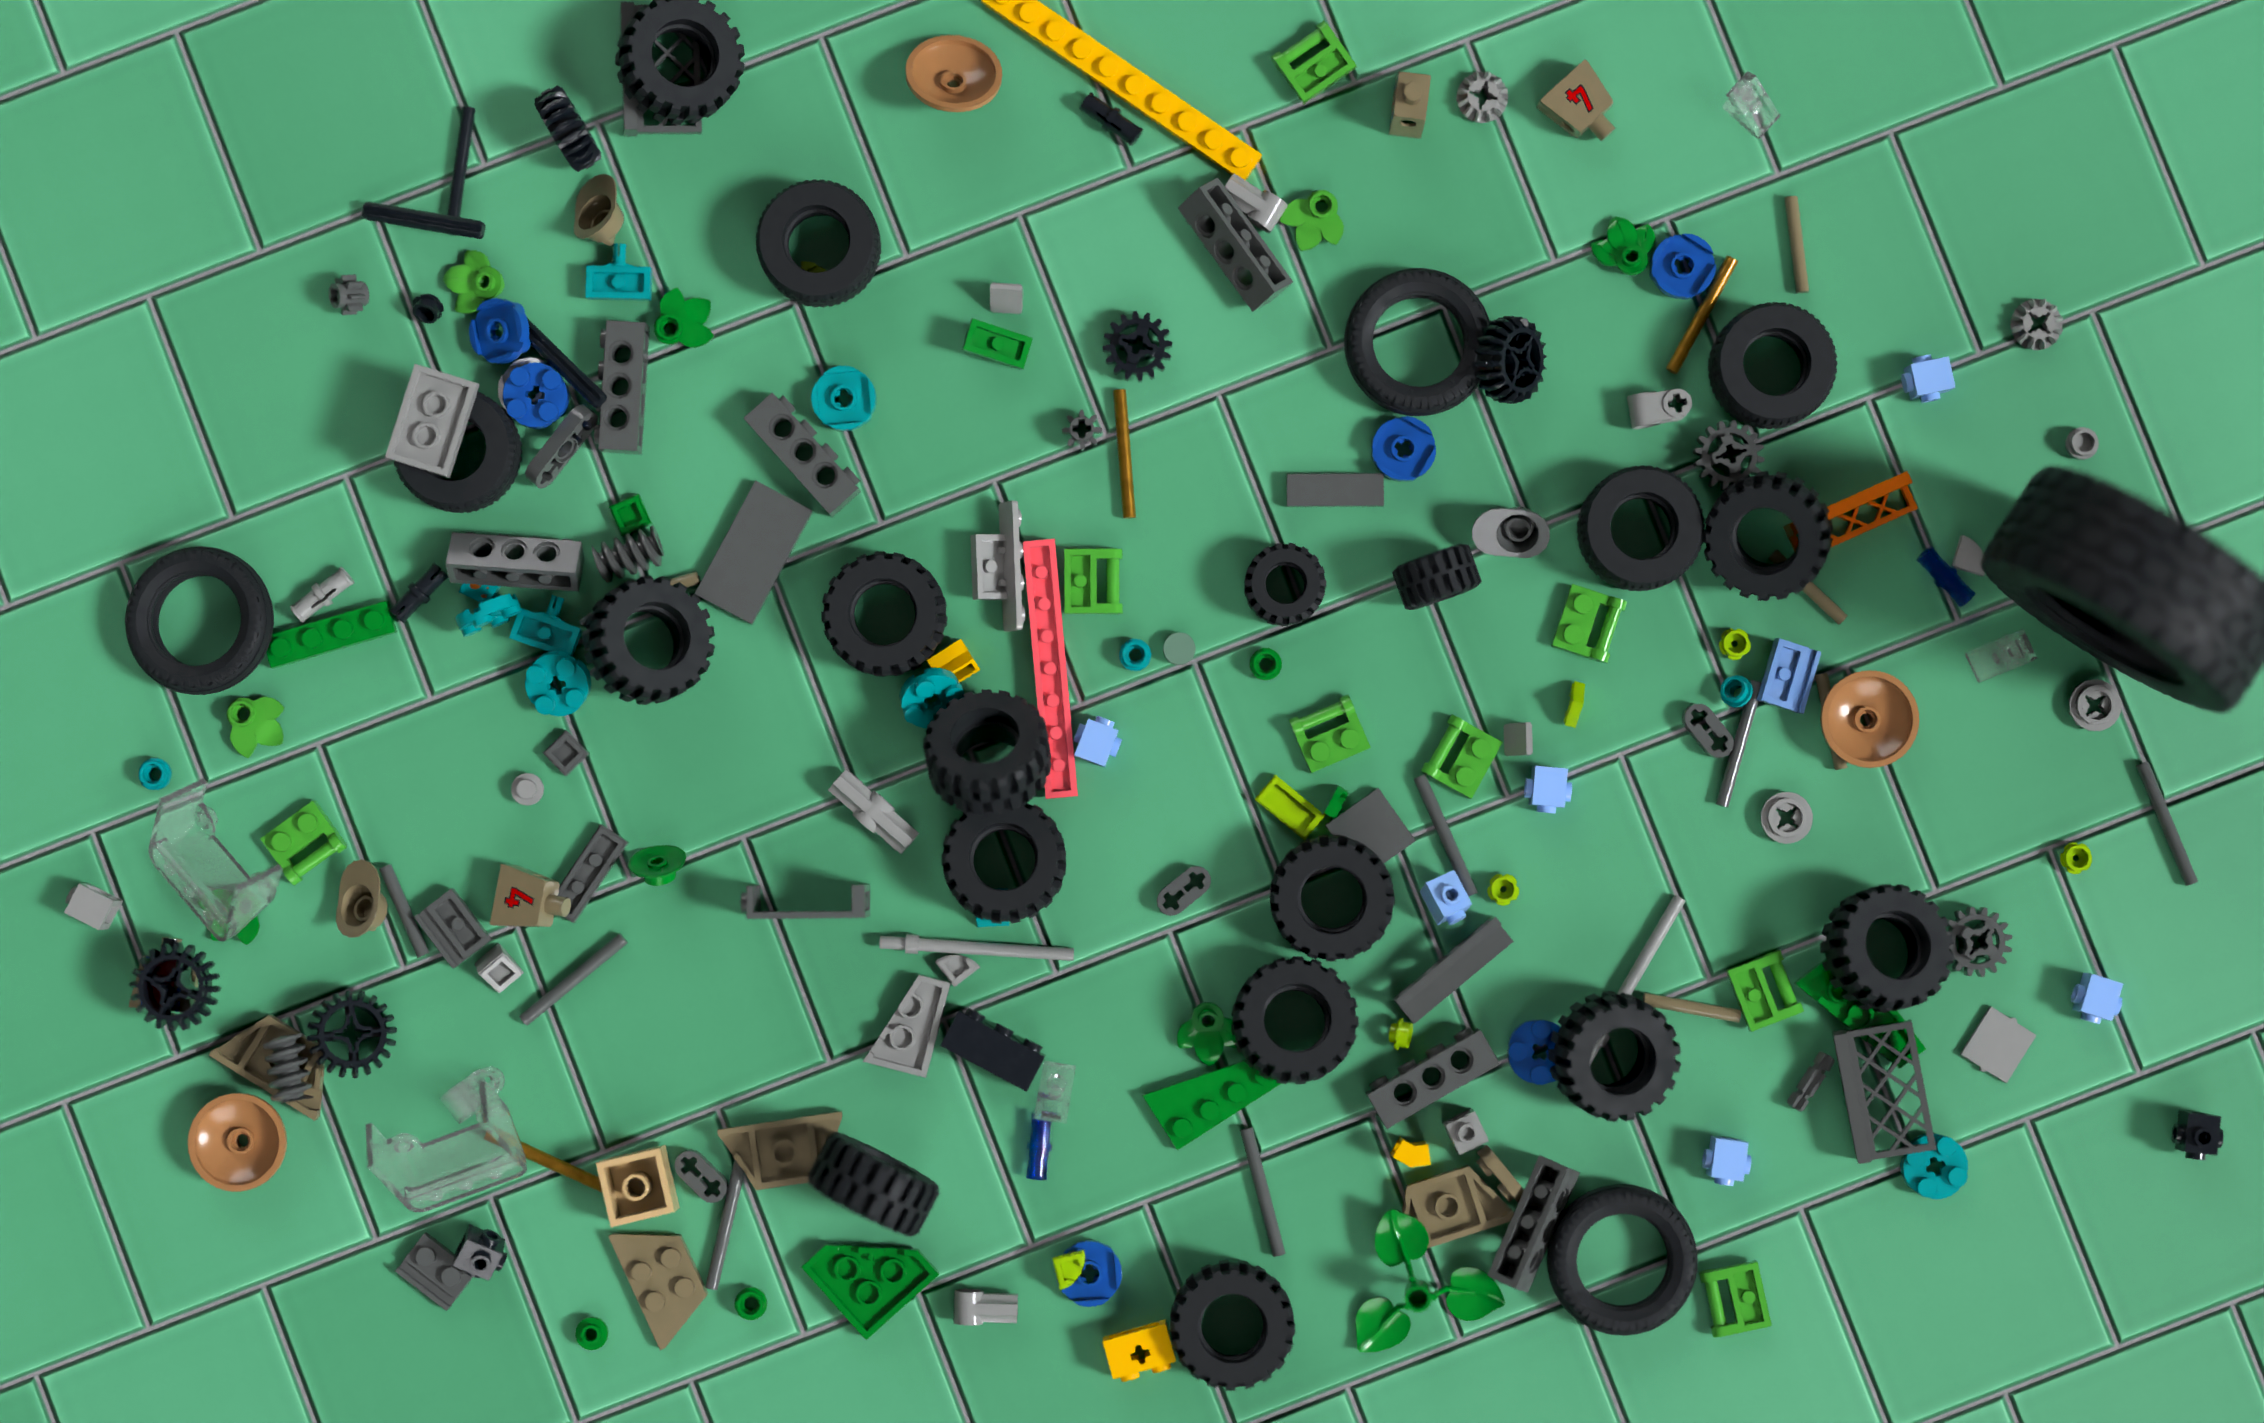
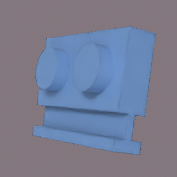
M1774 638L1757 700L1794 711L1798 714H1804L1821 652L1781 638Z

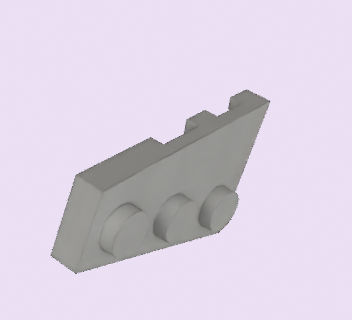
M919 975L863 1062L926 1078L951 983Z

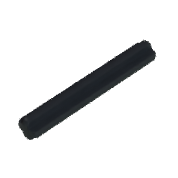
M365 202L362 210V217L370 221L482 239L486 229L485 223L479 220L373 202Z
M528 319L530 345L594 408L601 407L606 402L607 395Z

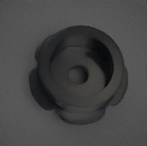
M422 294L413 300L414 307L412 311L417 320L431 324L442 316L441 312L444 311V306L436 296Z

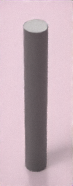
M392 865L380 868V873L417 958L429 954L430 952Z

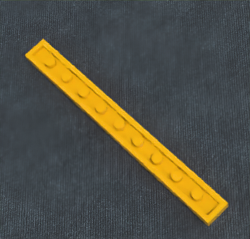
M981 0L983 5L1229 174H1236L1242 179L1247 180L1261 160V153L1038 0Z

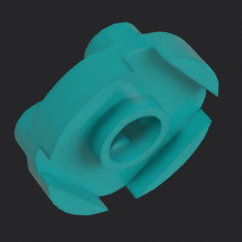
M836 366L823 373V376L815 383L812 389L811 402L815 414L824 425L837 431H852L870 421L876 408L877 396L872 382L864 373L851 366ZM842 390H846L850 396L853 395V401L848 402L847 407H842L841 403L835 402V397H839Z
M505 594L478 604L479 607L473 610V614L470 613L469 609L461 612L455 617V621L464 637L471 636L482 630L481 627L489 623L494 628L509 622V617L521 612L520 603L516 594L512 596L511 594Z
M564 651L547 652L541 655L526 671L525 688L527 695L535 705L536 710L543 715H570L583 705L592 687L590 673L586 665L581 660L577 661L574 657L569 656L570 653ZM553 676H557L559 681H565L566 685L562 687L561 691H557L556 688L552 687Z
M946 669L923 670L924 674L916 678L912 675L905 681L900 690L899 700L907 722L921 728H927L928 723L931 720L934 721L933 716L941 707L946 709V703L955 697L957 700L963 698L964 691L961 683L954 673ZM933 694H937L938 700L934 702H927L925 698H931Z
M1933 1133L1936 1150L1905 1154L1901 1159L1900 1169L1905 1183L1913 1191L1926 1198L1943 1199L1955 1194L1967 1182L1968 1160L1963 1148L1955 1140L1948 1136ZM1920 1135L1914 1138L1911 1143L1913 1145L1928 1143L1927 1135ZM1932 1157H1935L1936 1161H1942L1940 1173L1936 1175L1934 1172H1928L1926 1169L1931 1164L1930 1159Z

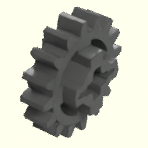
M1732 420L1726 428L1724 422L1719 421L1716 427L1717 431L1709 426L1705 429L1708 437L1699 436L1696 441L1702 447L1693 450V454L1700 456V459L1693 463L1694 467L1702 466L1703 471L1699 475L1700 479L1706 476L1711 478L1708 486L1712 487L1719 482L1721 491H1724L1729 484L1737 483L1740 478L1749 474L1756 475L1758 472H1761L1755 465L1765 460L1764 457L1757 455V452L1763 449L1764 445H1755L1754 440L1758 437V434L1754 433L1749 436L1747 434L1749 425L1745 424L1742 428L1737 429L1736 420ZM1733 436H1736L1739 439H1741L1745 443V445H1741L1738 442L1734 441ZM1717 438L1716 450L1714 453L1708 454L1710 444ZM1726 448L1728 453L1734 452L1735 454L1740 452L1739 455L1731 460V463L1729 459L1716 458L1722 455ZM1749 457L1746 469L1740 473L1742 460ZM1716 466L1724 471L1725 476L1718 474L1712 467Z
M1971 906L1966 908V915L1961 911H1955L1954 914L1957 920L1947 919L1949 923L1947 934H1952L1954 944L1949 945V952L1954 953L1953 960L1955 962L1952 969L1959 971L1964 967L1965 976H1971L1975 969L1978 977H1985L1986 968L1991 973L1997 972L1995 963L2006 964L2007 962L2002 956L2003 952H2012V948L2005 946V941L2012 939V935L2003 933V930L2008 926L2007 922L1997 923L1996 921L2000 914L1993 912L1987 916L1988 910L1985 907H1980L1977 914L1975 908ZM1971 920H1981L1975 928H1969L1964 925ZM1993 933L1995 934V938H1996V945H1995V946L1993 945V940H1992V934H1993ZM1972 936H1979L1977 940L1981 944L1979 948L1972 947L1974 944L1971 940ZM1956 937L1958 938L1960 947L1958 951L1955 945ZM1978 955L1987 958V960L1981 963H1970Z

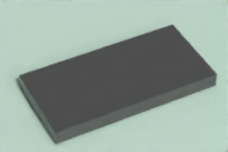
M755 480L695 594L753 625L813 511Z

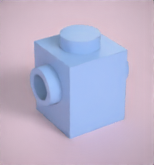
M1931 354L1915 357L1912 359L1913 364L1905 367L1904 374L1901 375L1904 392H1909L1910 400L1920 398L1921 403L1941 399V393H1946L1956 388L1949 356L1932 359Z
M1097 716L1095 721L1088 719L1086 725L1080 723L1073 740L1079 743L1074 755L1105 767L1110 755L1116 757L1122 739L1117 737L1119 730L1113 728L1115 722Z
M1532 766L1531 779L1526 778L1524 798H1529V805L1537 806L1536 812L1556 814V808H1564L1565 801L1570 802L1572 783L1567 782L1568 769Z
M1455 870L1426 882L1419 891L1437 926L1446 921L1449 925H1453L1466 917V911L1472 905Z
M2083 973L2080 984H2076L2072 991L2071 1002L2074 1003L2072 1010L2081 1012L2080 1019L2100 1024L2101 1019L2112 1021L2113 1017L2118 1015L2122 1006L2120 993L2123 983L2095 974Z
M1711 1135L1709 1149H1704L1702 1168H1706L1708 1176L1714 1177V1183L1734 1186V1180L1744 1182V1174H1749L1751 1169V1155H1747L1749 1143L1741 1139Z

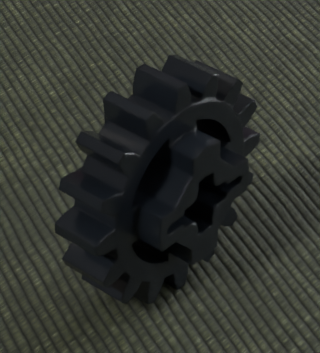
M1133 311L1132 319L1130 320L1124 314L1120 315V325L1114 322L1110 324L1111 329L1114 331L1113 334H1104V339L1110 342V344L1103 346V352L1111 353V356L1106 359V364L1115 363L1116 366L1113 373L1117 375L1124 371L1126 381H1129L1132 375H1136L1137 381L1140 383L1144 374H1147L1151 380L1154 379L1153 370L1156 368L1163 372L1165 367L1161 361L1171 359V355L1165 352V349L1172 347V341H1164V338L1169 335V330L1163 329L1160 331L1159 327L1162 320L1157 319L1154 323L1150 322V313L1148 312L1143 319L1139 318L1137 311ZM1137 326L1136 331L1128 335L1121 334L1126 329ZM1149 330L1157 337L1159 347L1150 342L1148 338ZM1137 340L1143 341L1145 350H1139L1138 354L1132 353V346L1129 344H1136ZM1116 347L1124 350L1127 356L1126 363H1123L1118 357ZM1146 359H1154L1149 365L1137 368L1140 362Z

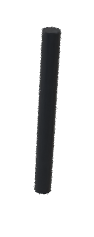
M468 106L462 107L447 215L460 217L475 116V108Z

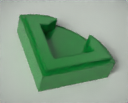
M1338 785L1323 814L1332 819L1336 818L1348 796V790Z

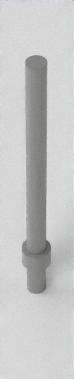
M1677 895L1673 896L1617 994L1623 992L1631 995L1686 902L1684 899ZM1609 1032L1603 1035L1596 1043L1591 1054L1590 1065L1601 1047L1604 1048L1609 1041Z
M906 934V937L880 936L879 943L880 949L905 950L906 954H918L919 951L1064 961H1073L1074 948L926 939L914 934Z

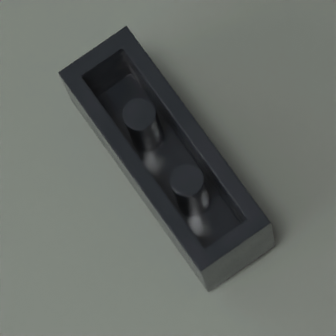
M969 1007L966 1012L960 1009L940 1046L1027 1092L1046 1056L1041 1053L1043 1047L1025 1038L1024 1042L1013 1038L1014 1031L1004 1025L997 1023L993 1027L983 1022L986 1016Z

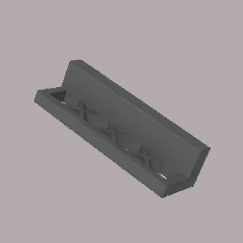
M1491 916L1392 998L1413 1024L1514 942L1501 927L1502 924L1496 917Z

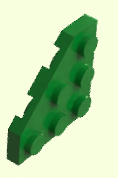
M826 1244L801 1267L865 1340L871 1337L940 1274L919 1249Z

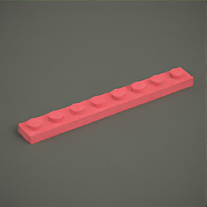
M1055 539L1023 541L1037 708L1039 715L1043 717L1046 723L1051 753L1050 774L1046 777V783L1044 784L1045 798L1078 796Z

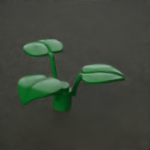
M1389 1209L1381 1217L1377 1225L1375 1249L1380 1260L1387 1266L1395 1267L1403 1262L1405 1263L1409 1277V1283L1404 1290L1405 1302L1397 1303L1394 1306L1385 1297H1373L1361 1304L1355 1320L1357 1349L1360 1352H1379L1402 1342L1410 1331L1411 1321L1407 1314L1399 1311L1400 1309L1423 1312L1428 1309L1431 1300L1435 1301L1438 1296L1449 1292L1446 1298L1449 1311L1460 1320L1473 1321L1483 1318L1505 1305L1501 1289L1493 1278L1487 1276L1488 1274L1485 1271L1472 1266H1464L1452 1272L1450 1277L1451 1286H1443L1431 1292L1426 1282L1415 1279L1410 1261L1421 1258L1427 1251L1429 1236L1425 1226L1415 1217L1396 1209Z

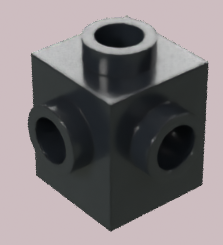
M2179 1110L2177 1124H2174L2172 1128V1142L2175 1143V1149L2185 1152V1158L2205 1160L2206 1154L2217 1156L2218 1148L2222 1147L2224 1138L2223 1130L2220 1129L2221 1116Z
M469 1224L455 1250L453 1266L464 1270L467 1275L473 1278L481 1277L489 1281L495 1270L500 1271L506 1261L507 1253L504 1252L505 1239L501 1238L495 1231L489 1229L482 1230Z

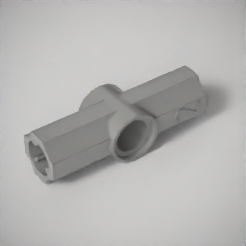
M847 769L828 789L853 812L852 815L872 833L876 832L886 843L900 854L920 834L894 811L895 808L876 791H871L862 781Z

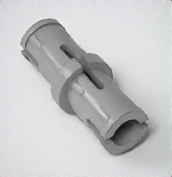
M340 567L338 571L321 584L315 583L311 586L312 591L295 604H292L290 609L304 623L307 618L324 605L330 606L333 603L332 599L350 585H353L354 581L343 567Z

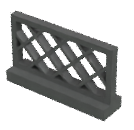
M621 2V35L630 20L644 5H634V2ZM673 32L679 39L668 50L655 40L653 44L663 53L654 63L656 68L668 58L680 69L669 82L674 84L684 73L694 83V86L701 83L700 47L695 40L692 39L691 43L687 39L688 36ZM682 42L693 51V58L685 66L671 54ZM692 64L693 74L687 70ZM626 82L622 83L624 136L637 137V134H702V119L696 122L695 126L673 124L674 126H664L670 121V118H665L658 126H644V113L637 108L640 102L635 97L631 100L628 99L624 93L628 87Z
M1912 1020L1848 1031H1833L1835 1051L1858 1164L1869 1163L1875 1159L1936 1150ZM1906 1029L1908 1042L1901 1052L1885 1042L1892 1031ZM1885 1032L1881 1039L1874 1035L1876 1033ZM1869 1035L1878 1042L1868 1058L1856 1050L1854 1037ZM1882 1045L1898 1055L1887 1071L1872 1061ZM1909 1047L1912 1060L1905 1056V1053L1907 1052ZM1858 1057L1865 1061L1861 1068L1859 1067ZM1901 1059L1913 1065L1914 1074L1907 1084L1891 1074ZM1869 1064L1884 1074L1874 1089L1862 1082L1861 1074ZM1888 1077L1904 1087L1894 1102L1878 1093ZM1915 1080L1917 1083L1918 1092L1911 1088ZM1864 1088L1871 1093L1867 1100L1865 1098ZM1907 1091H1910L1920 1099L1921 1105L1913 1116L1897 1106ZM1875 1096L1891 1106L1881 1121H1878L1868 1113L1867 1107ZM1894 1109L1910 1119L1900 1135L1884 1125ZM1921 1112L1923 1115L1924 1124L1917 1119ZM1870 1120L1877 1125L1873 1132ZM1916 1123L1926 1130L1928 1143L1913 1145L1904 1136L1911 1126ZM1881 1128L1897 1138L1890 1149L1875 1150L1874 1138ZM1900 1142H1903L1907 1145L1904 1147L1896 1148Z

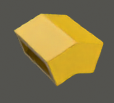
M959 639L927 660L931 668H942L954 673L959 682L980 671L962 639Z
M1400 1136L1390 1153L1393 1158L1409 1167L1431 1165L1429 1145L1426 1141L1411 1143Z

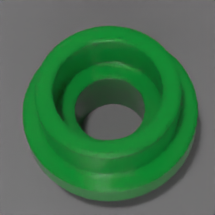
M1259 649L1250 659V670L1260 680H1271L1281 671V658L1272 649ZM1264 658L1269 659L1272 663L1271 669L1267 671L1262 670L1259 666L1260 661Z
M756 1287L744 1288L735 1298V1310L743 1319H758L767 1309L766 1295ZM749 1297L755 1298L757 1307L754 1309L748 1308L746 1306V1299Z
M588 1317L582 1320L575 1332L578 1344L587 1350H596L602 1347L609 1335L606 1323L597 1317ZM589 1328L594 1329L597 1332L596 1339H589L586 1336V1330Z

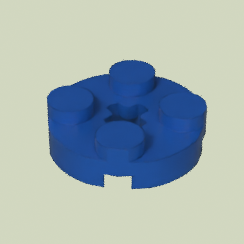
M1693 234L1668 237L1658 245L1651 257L1650 277L1657 288L1665 295L1676 299L1688 300L1702 293L1711 284L1716 272V264L1712 255L1713 251L1705 240ZM1685 258L1690 261L1688 267L1691 269V272L1680 274L1677 272V266L1674 264L1676 260L1681 262Z
M493 298L479 305L476 309L479 310L476 319H471L469 326L470 342L478 355H482L490 363L506 364L516 360L521 353L528 351L530 348L529 323L524 307L521 304L507 299ZM499 323L503 327L502 336H496L495 331L499 329Z
M528 363L514 368L503 388V402L508 414L521 425L529 428L540 429L552 425L559 417H562L569 404L570 395L566 382L551 366L542 363ZM534 387H539V391L545 394L544 399H538L537 404H532V399L528 398V393L532 392Z
M1409 416L1394 418L1381 425L1371 445L1372 460L1377 469L1387 478L1399 482H1410L1424 475L1432 466L1436 457L1435 440L1430 428L1419 419ZM1404 441H1408L1410 443L1409 449L1413 451L1412 455H1404L1403 458L1399 457L1395 444H1403Z
M1541 1019L1530 1020L1522 1023L1512 1032L1508 1041V1062L1518 1077L1526 1082L1537 1085L1556 1081L1552 1078L1550 1068L1555 1066V1063L1548 1060V1056L1544 1060L1541 1058L1534 1060L1532 1058L1534 1054L1532 1047L1534 1044L1539 1046L1546 1044L1548 1047L1546 1054L1548 1055V1050L1555 1047V1043L1550 1041L1552 1032H1559L1561 1028L1559 1025Z
M1096 1240L1079 1241L1067 1248L1063 1254L1084 1249L1085 1263L1083 1270H1085L1087 1264H1091L1093 1269H1098L1099 1275L1094 1276L1093 1282H1087L1086 1277L1079 1276L1071 1286L1061 1291L1080 1306H1099L1108 1301L1120 1286L1122 1279L1121 1263L1110 1246Z

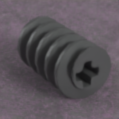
M654 525L650 526V536L648 537L640 529L638 530V540L636 541L627 533L626 544L624 545L615 537L613 538V548L611 549L605 541L601 542V552L599 553L592 546L597 569L607 583L612 582L613 572L619 579L624 578L625 568L631 575L636 574L637 564L644 571L649 570L650 560L656 567H659L662 564V556H664L662 544Z
M304 1033L271 1038L272 1040L263 1044V1049L274 1052L265 1057L266 1062L275 1063L276 1065L267 1070L268 1075L277 1076L278 1078L269 1083L270 1088L279 1089L280 1091L271 1096L272 1101L286 1103L314 1098V1096L303 1093L312 1087V1083L301 1080L310 1074V1070L299 1067L308 1061V1057L297 1054L306 1048V1044L296 1043L295 1041L302 1037Z

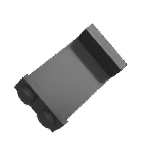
M870 884L852 885V910L761 911V885L746 886V892L741 893V912H747V919L870 917Z

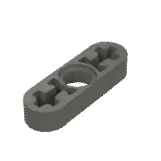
M585 405L574 407L529 463L525 472L526 478L538 488L549 486L594 430L598 422V416Z

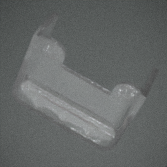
M202 778L160 798L148 851L155 868L217 940L224 942L236 936L274 900L282 867L278 864L264 872L258 871L251 876L247 874L215 837L218 819L214 810L203 803L208 782Z
M485 1080L479 1082L481 1105L476 1109V1120L478 1123L422 1144L417 1137L408 1133H400L386 1139L372 1123L365 1125L368 1168L408 1210L426 1212L519 1178L525 1174L527 1170L526 1156L509 1109Z

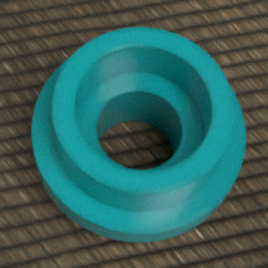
M1130 639L1121 646L1119 659L1126 669L1140 671L1149 664L1151 650L1146 642L1140 639ZM1138 649L1142 654L1140 660L1132 661L1129 658L1130 651Z
M1735 675L1728 677L1721 685V698L1730 707H1742L1752 697V684L1743 676ZM1737 688H1742L1741 693L1734 697V691Z
M151 758L142 763L139 768L138 777L145 788L161 790L170 783L172 770L163 759ZM155 768H158L161 772L158 780H154L151 776Z

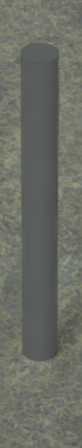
M1754 680L1750 681L1753 687V694L1749 702L1743 706L1734 738L1733 750L1730 752L1716 805L1727 808L1729 807L1758 705L1757 696L1761 682Z
M2148 761L2136 765L2185 886L2192 885L2198 882L2151 766Z
M1426 774L1415 778L1414 782L1453 870H1455L1468 897L1478 893Z
M619 933L519 1016L523 1023L527 1026L623 948L628 943L627 940Z
M1253 1127L1240 1130L1272 1255L1273 1257L1285 1254V1249Z
M734 1160L705 1285L706 1288L718 1290L745 1174L736 1160Z

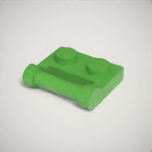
M1325 21L1316 25L1315 31L1283 53L1278 51L1271 56L1275 67L1282 73L1303 104L1349 74L1357 66ZM1324 40L1328 44V47L1293 70L1289 63Z
M1064 549L1065 614H1123V604H1120L1119 560L1123 559L1122 549ZM1097 559L1106 560L1107 603H1097Z
M1571 584L1551 646L1602 663H1608L1610 657L1608 650L1620 613L1625 611L1627 601ZM1599 605L1609 607L1596 648L1586 646Z
M1349 695L1339 698L1340 701L1302 718L1296 716L1289 719L1290 726L1310 773L1371 748ZM1345 713L1348 723L1307 739L1304 730Z
M1451 714L1447 721L1449 726L1429 763H1424L1421 772L1472 799L1503 742ZM1461 731L1467 734L1468 737L1448 774H1446L1440 768Z
M311 801L260 838L283 870L288 881L294 886L303 880V875L336 851L340 853L347 848L346 842L316 801ZM322 835H326L328 838L327 843L298 864L294 865L290 859Z
M1781 950L1768 953L1760 958L1726 970L1750 1032L1804 1011L1801 1001L1797 1002L1783 967L1782 960L1784 958ZM1770 966L1785 1007L1779 1010L1776 1007L1762 968Z
M1756 1260L1699 1272L1700 1281L1705 1284L1713 1320V1326H1711L1713 1337H1724L1772 1326L1759 1265ZM1718 1280H1727L1736 1322L1726 1323L1717 1283Z

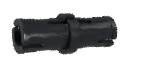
M1092 92L1088 94L1079 108L1101 123L1102 129L1106 132L1112 131L1129 143L1130 146L1136 143L1143 132V128L1138 127L1124 117L1119 108L1115 107L1113 109Z
M433 563L416 583L411 582L408 585L409 590L389 610L393 615H398L397 618L405 623L423 602L427 604L431 600L429 596L449 578L448 574L445 571H440L442 568Z

